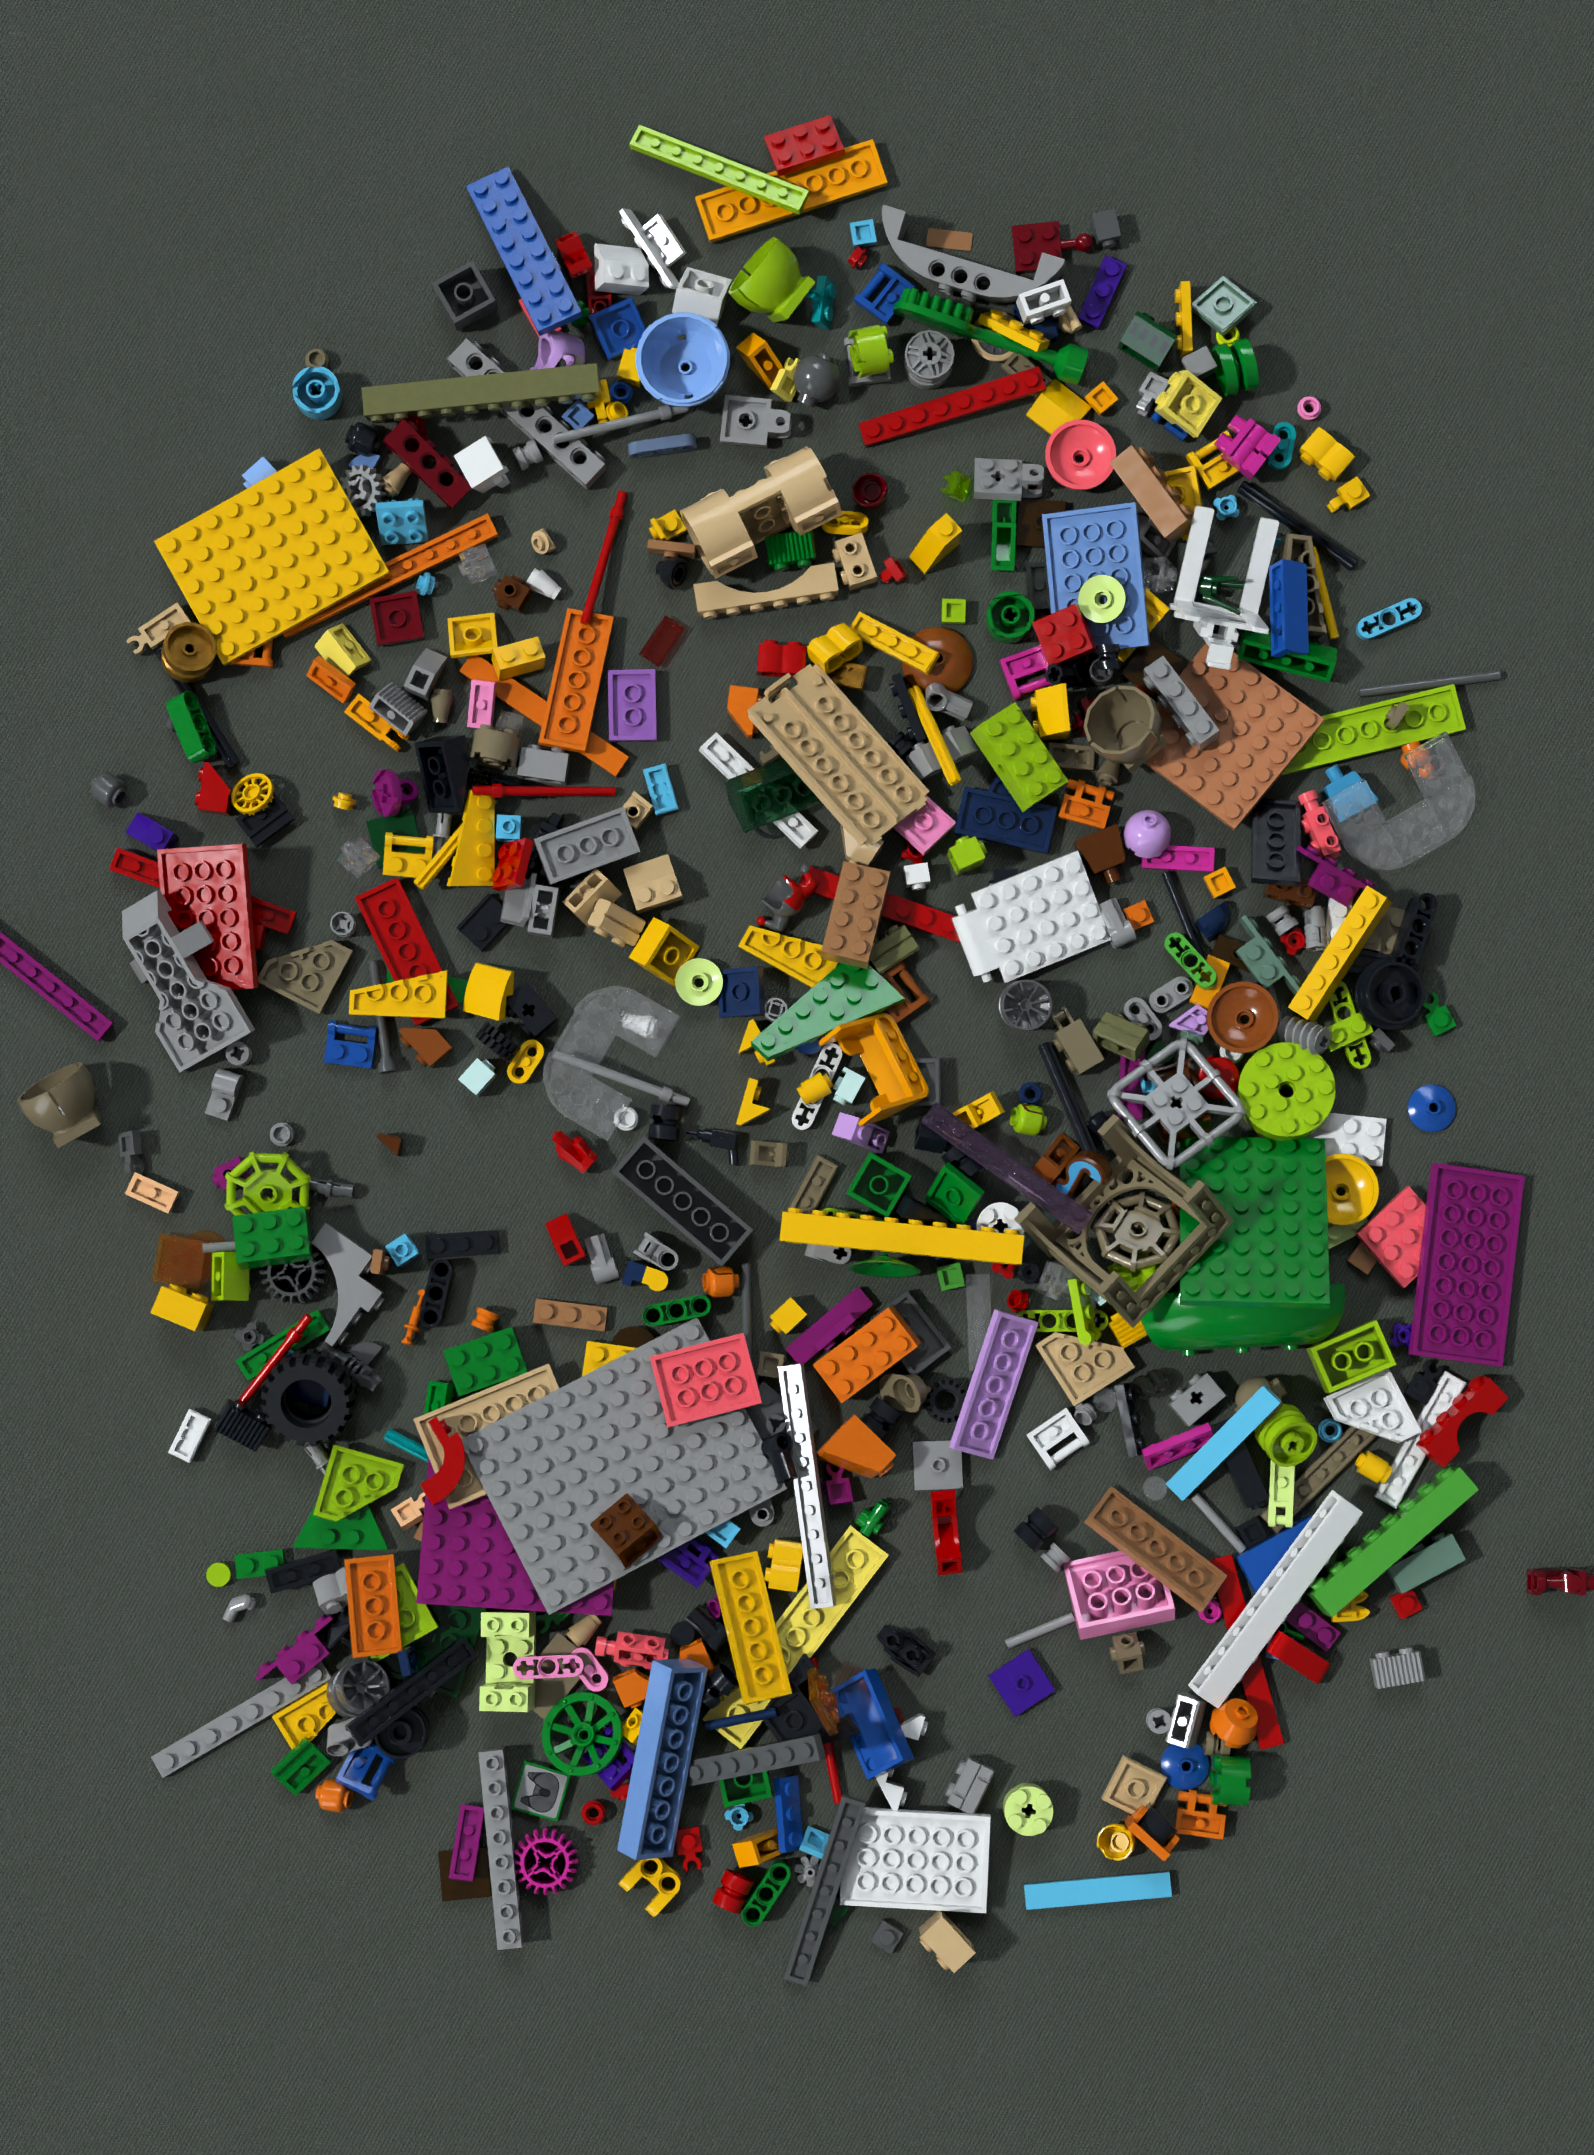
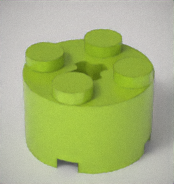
M874 325L850 330L848 340L853 339V345L849 346V353L854 371H860L858 377L862 378L888 372L890 363L894 362L892 350L887 348L886 340H888V333L886 327Z

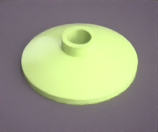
M1097 575L1088 579L1081 587L1078 596L1081 612L1087 619L1096 623H1107L1116 619L1123 611L1126 602L1123 586L1118 580L1108 575ZM1104 595L1107 596V602L1101 604L1100 598Z
M695 958L685 962L679 968L675 978V986L679 996L685 1002L694 1006H704L712 1003L720 995L723 987V978L719 968L713 962L707 959ZM697 979H702L704 981V985L702 987L695 986V981Z

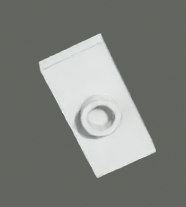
M189 1409L168 1453L191 1463L212 1419Z

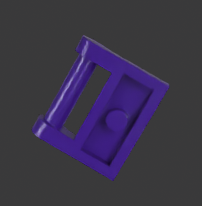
M612 1725L604 1730L603 1736L613 1738ZM624 1740L620 1752L626 1757L627 1763L623 1765L616 1757L611 1765L597 1773L612 1791H615L632 1773L635 1753ZM595 1743V1748L601 1759L607 1753L609 1747L605 1744ZM587 1751L582 1757L589 1765H592V1759Z

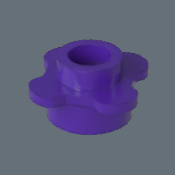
M1395 1323L1392 1326L1393 1338L1391 1339V1344L1394 1347L1404 1345L1409 1348L1412 1324L1401 1326V1324ZM1402 1333L1406 1335L1405 1338L1401 1337Z

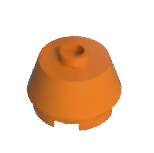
M1234 1698L1222 1703L1219 1709L1215 1708L1213 1710L1210 1729L1213 1735L1217 1734L1220 1739L1225 1741V1746L1241 1748L1243 1745L1254 1740L1257 1731L1258 1715L1255 1708L1249 1702Z

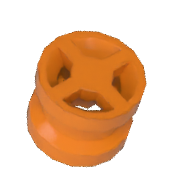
M478 1307L476 1319L472 1320L471 1325L493 1333V1325L500 1315Z

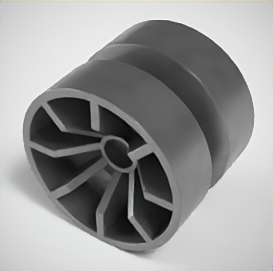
M1020 980L1010 983L1002 990L998 998L997 1009L1001 1020L1010 1028L1021 1031L1033 1030L1042 1026L1048 1020L1052 1010V999L1048 990L1039 982Z
M356 1661L332 1675L327 1685L328 1702L337 1714L346 1718L357 1717L389 1693L388 1676L384 1669L373 1661Z

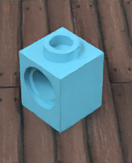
M497 814L496 840L500 843H507L522 839V817L518 815Z
M406 1233L385 1246L398 1267L404 1266L421 1255L410 1236Z

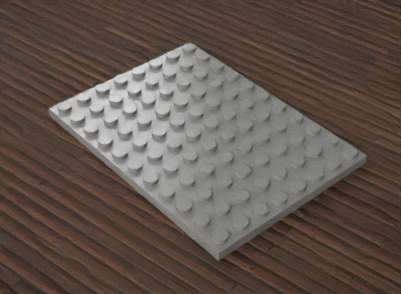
M698 1318L680 1325L461 1439L464 1451L548 1615L787 1489L784 1483H777L771 1460L763 1454L761 1450L762 1440L745 1408L667 1428L649 1357L709 1342ZM625 1494L631 1496L654 1521L663 1535L662 1539L627 1568L620 1563L612 1549L590 1525Z

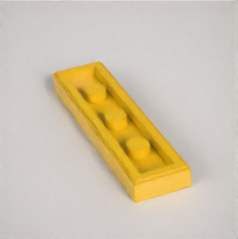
M860 611L850 626L863 642L926 675H929L940 657L939 652Z

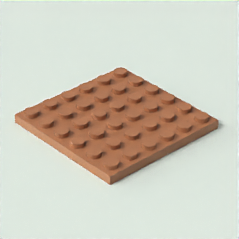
M1206 643L1179 677L1220 730L1219 738L1199 751L1195 745L1192 746L1188 742L1183 728H1178L1173 722L1172 714L1168 708L1164 709L1158 701L1156 706L1163 723L1161 734L1169 744L1144 763L1235 831L1322 726L1325 719L1251 664L1238 660V655L1234 652L1230 663V670L1209 667L1206 664L1209 649Z

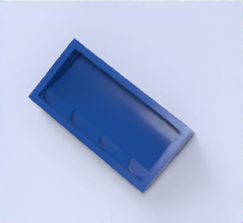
M876 1668L866 1669L830 1690L841 1718L849 1713L861 1730L859 1734L849 1736L867 1780L874 1779L914 1759Z

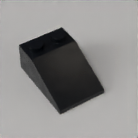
M436 736L414 743L430 813L462 811L470 764L469 745L466 741V736Z

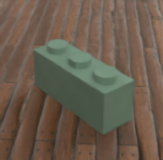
M1441 1531L1431 1537V1542L1425 1545L1422 1542L1416 1544L1410 1549V1553L1401 1557L1386 1570L1397 1592L1403 1594L1466 1560L1453 1534L1448 1532L1445 1534L1444 1531Z

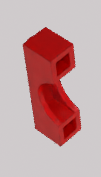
M1482 1375L1473 1378L1463 1394H1459L1453 1399L1451 1407L1436 1418V1423L1420 1435V1440L1415 1445L1435 1465L1444 1468L1460 1451L1457 1442V1432L1462 1421L1467 1416L1476 1412L1493 1415L1509 1397L1491 1378Z

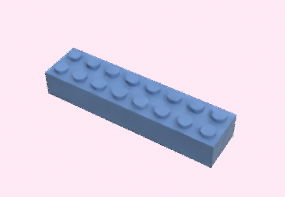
M689 1658L652 1661L617 1851L634 1860L673 1856L708 1667Z

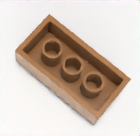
M1130 445L1109 463L1164 538L1176 542L1190 531L1194 512L1188 505L1185 506L1181 503L1180 499L1183 497L1179 491L1167 484L1166 481L1169 478L1165 472L1153 465L1155 459L1150 452L1142 447L1138 448Z
M846 861L843 862L821 950V959L864 969L869 968L890 882V871Z

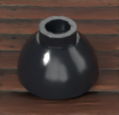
M671 557L657 564L656 573L660 576V580L666 587L675 590L686 579L687 563L684 558Z

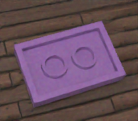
M655 669L608 670L609 742L657 741Z

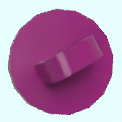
M379 770L373 778V784H376L375 790H372L373 803L377 812L380 815H384L383 817L397 815L401 805L412 803L418 795L416 784L409 779H398L393 770ZM401 788H406L410 795H405Z

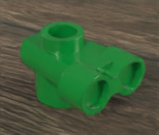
M881 1498L880 1501H877L872 1511L865 1507L855 1522L861 1527L860 1532L867 1537L871 1536L872 1533L877 1535L884 1525V1522L881 1520L888 1513L892 1504Z

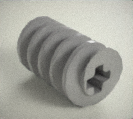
M1285 1016L1278 1026L1277 1037L1280 1043L1300 1044L1301 1049L1305 1050L1308 1048L1311 1054L1321 1055L1330 1045L1332 1031L1330 1028H1323L1321 1025H1315L1313 1022H1308L1298 1017L1290 1018V1016Z

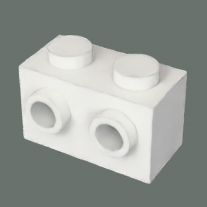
M1064 279L1019 294L1016 304L1023 323L1031 322V325L1044 321V317L1050 315L1058 317L1065 314L1070 306L1071 298Z

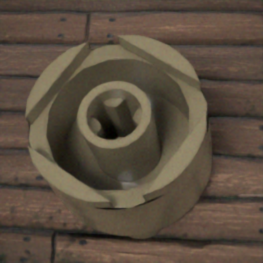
M481 724L480 729L474 730L470 749V761L473 762L475 758L479 760L478 765L504 770L505 766H511L510 770H514L521 744V739L517 737L518 732L504 729V732L494 730L493 726Z

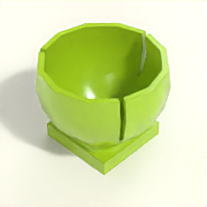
M772 237L743 266L751 276L740 270L732 282L728 293L739 305L751 312L769 313L767 317L775 323L787 320L815 284V281L809 276H801L795 254L785 243L776 237Z

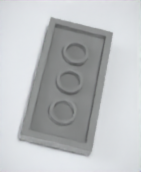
M624 806L533 839L550 885L640 852Z

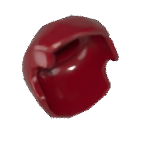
M866 473L859 476L852 486L853 499L863 508L874 509L881 506L888 495L887 483L877 473Z

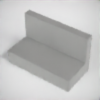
M532 873L529 879L525 878L522 887L505 891L500 922L520 927L525 925L530 915L537 874Z

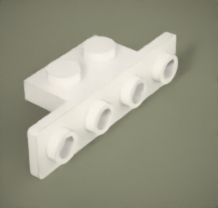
M622 208L619 211L623 217L621 219L622 223L635 235V243L641 249H644L648 255L647 261L661 275L659 279L666 288L677 289L679 282L669 267L683 257L686 251L663 216L657 214L642 226L631 209Z

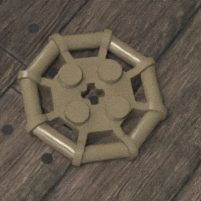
M1145 1192L1118 1200L1111 1199L1099 1221L1093 1225V1232L1096 1233L1102 1251L1101 1256L1104 1260L1109 1259L1131 1269V1272L1163 1263L1171 1255L1180 1240V1226L1174 1212L1175 1207L1171 1203L1166 1204L1148 1196ZM1138 1204L1137 1207H1134V1210L1128 1211V1209H1123ZM1144 1205L1150 1206L1158 1211L1154 1212L1150 1209L1145 1208ZM1114 1213H1117L1118 1217L1115 1222L1108 1224ZM1166 1217L1170 1228H1163L1160 1220ZM1142 1227L1143 1233L1134 1234L1133 1228L1138 1229ZM1107 1232L1113 1233L1115 1237V1242L1111 1245L1106 1235ZM1163 1237H1170L1161 1250L1158 1246ZM1118 1249H1123L1132 1254V1259L1124 1255H1121L1116 1251ZM1150 1251L1156 1254L1137 1260L1138 1255H1147Z

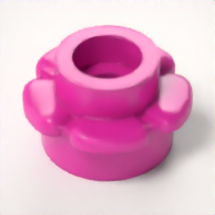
M1210 1600L1201 1613L1198 1611L1200 1619L1205 1620L1206 1623L1216 1622L1222 1615V1609L1219 1607L1220 1604L1216 1600Z

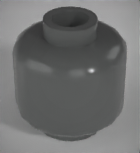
M106 772L96 776L91 783L92 797L106 807L119 806L127 797L125 782L111 773Z

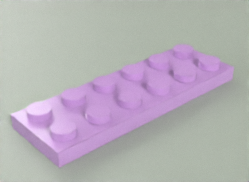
M994 1309L949 1445L950 1448L994 1459L1039 1322Z

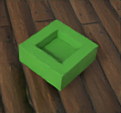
M960 1262L936 1268L941 1291L965 1286Z

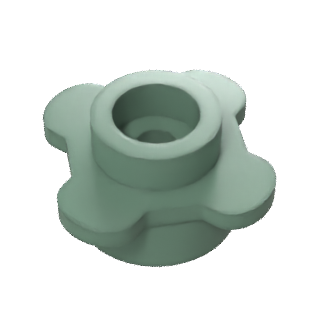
M1183 1030L1180 1033L1181 1038H1187V1041L1191 1042L1199 1050V1044L1203 1042L1202 1035H1196L1188 1030Z

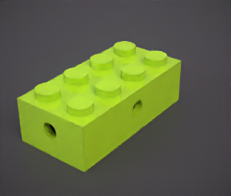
M1016 702L978 725L970 733L1022 812L1028 810L1068 782V779Z

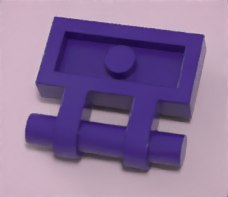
M694 1538L660 1556L657 1561L697 1589L711 1570V1567L704 1561L706 1558L710 1561L716 1560L719 1555L712 1550L713 1547L709 1544H703ZM691 1546L698 1551V1556L688 1551L687 1547Z

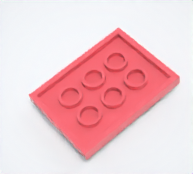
M744 1333L649 1357L667 1428L762 1404Z

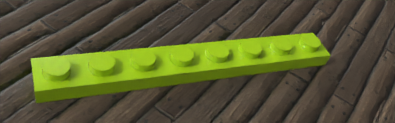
M642 125L638 126L629 143L632 150L799 215L810 195L807 189Z

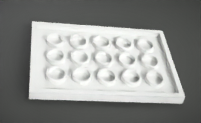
M865 1807L842 1876L840 1905L986 1913L991 1814Z

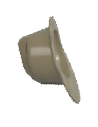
M885 1374L879 1382V1391L885 1403L901 1411L917 1412L921 1404L925 1402L927 1393L931 1391V1387L925 1385L920 1376L916 1374Z

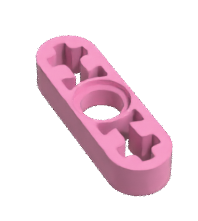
M575 1654L523 1656L515 1660L513 1672L520 1679L576 1677L583 1671L584 1664L582 1659ZM562 1658V1664H568L570 1659L573 1658L580 1666L575 1669L574 1673H571L569 1668H562L563 1674H558L559 1663L557 1659ZM547 1659L555 1663V1670L550 1674H546L541 1670L542 1662ZM533 1660H539L537 1664L539 1675H533L534 1670H527L526 1675H522L521 1671L517 1670V1666L521 1665V1661H526L527 1665H534Z

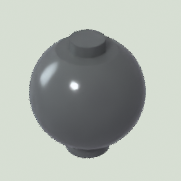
M821 352L819 356L810 355L798 363L793 376L794 386L799 393L798 401L815 407L817 402L826 401L834 396L841 380L838 366L832 362L834 358Z

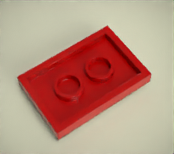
M831 115L764 136L766 147L778 177L845 155L843 144Z

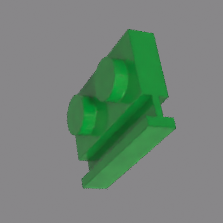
M305 1737L270 1772L292 1794L297 1796L331 1763V1760Z

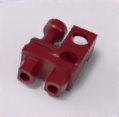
M1568 1568V1571L1560 1569H1527V1594L1542 1595L1546 1588H1554L1562 1592L1586 1596V1590H1594V1575L1576 1568Z

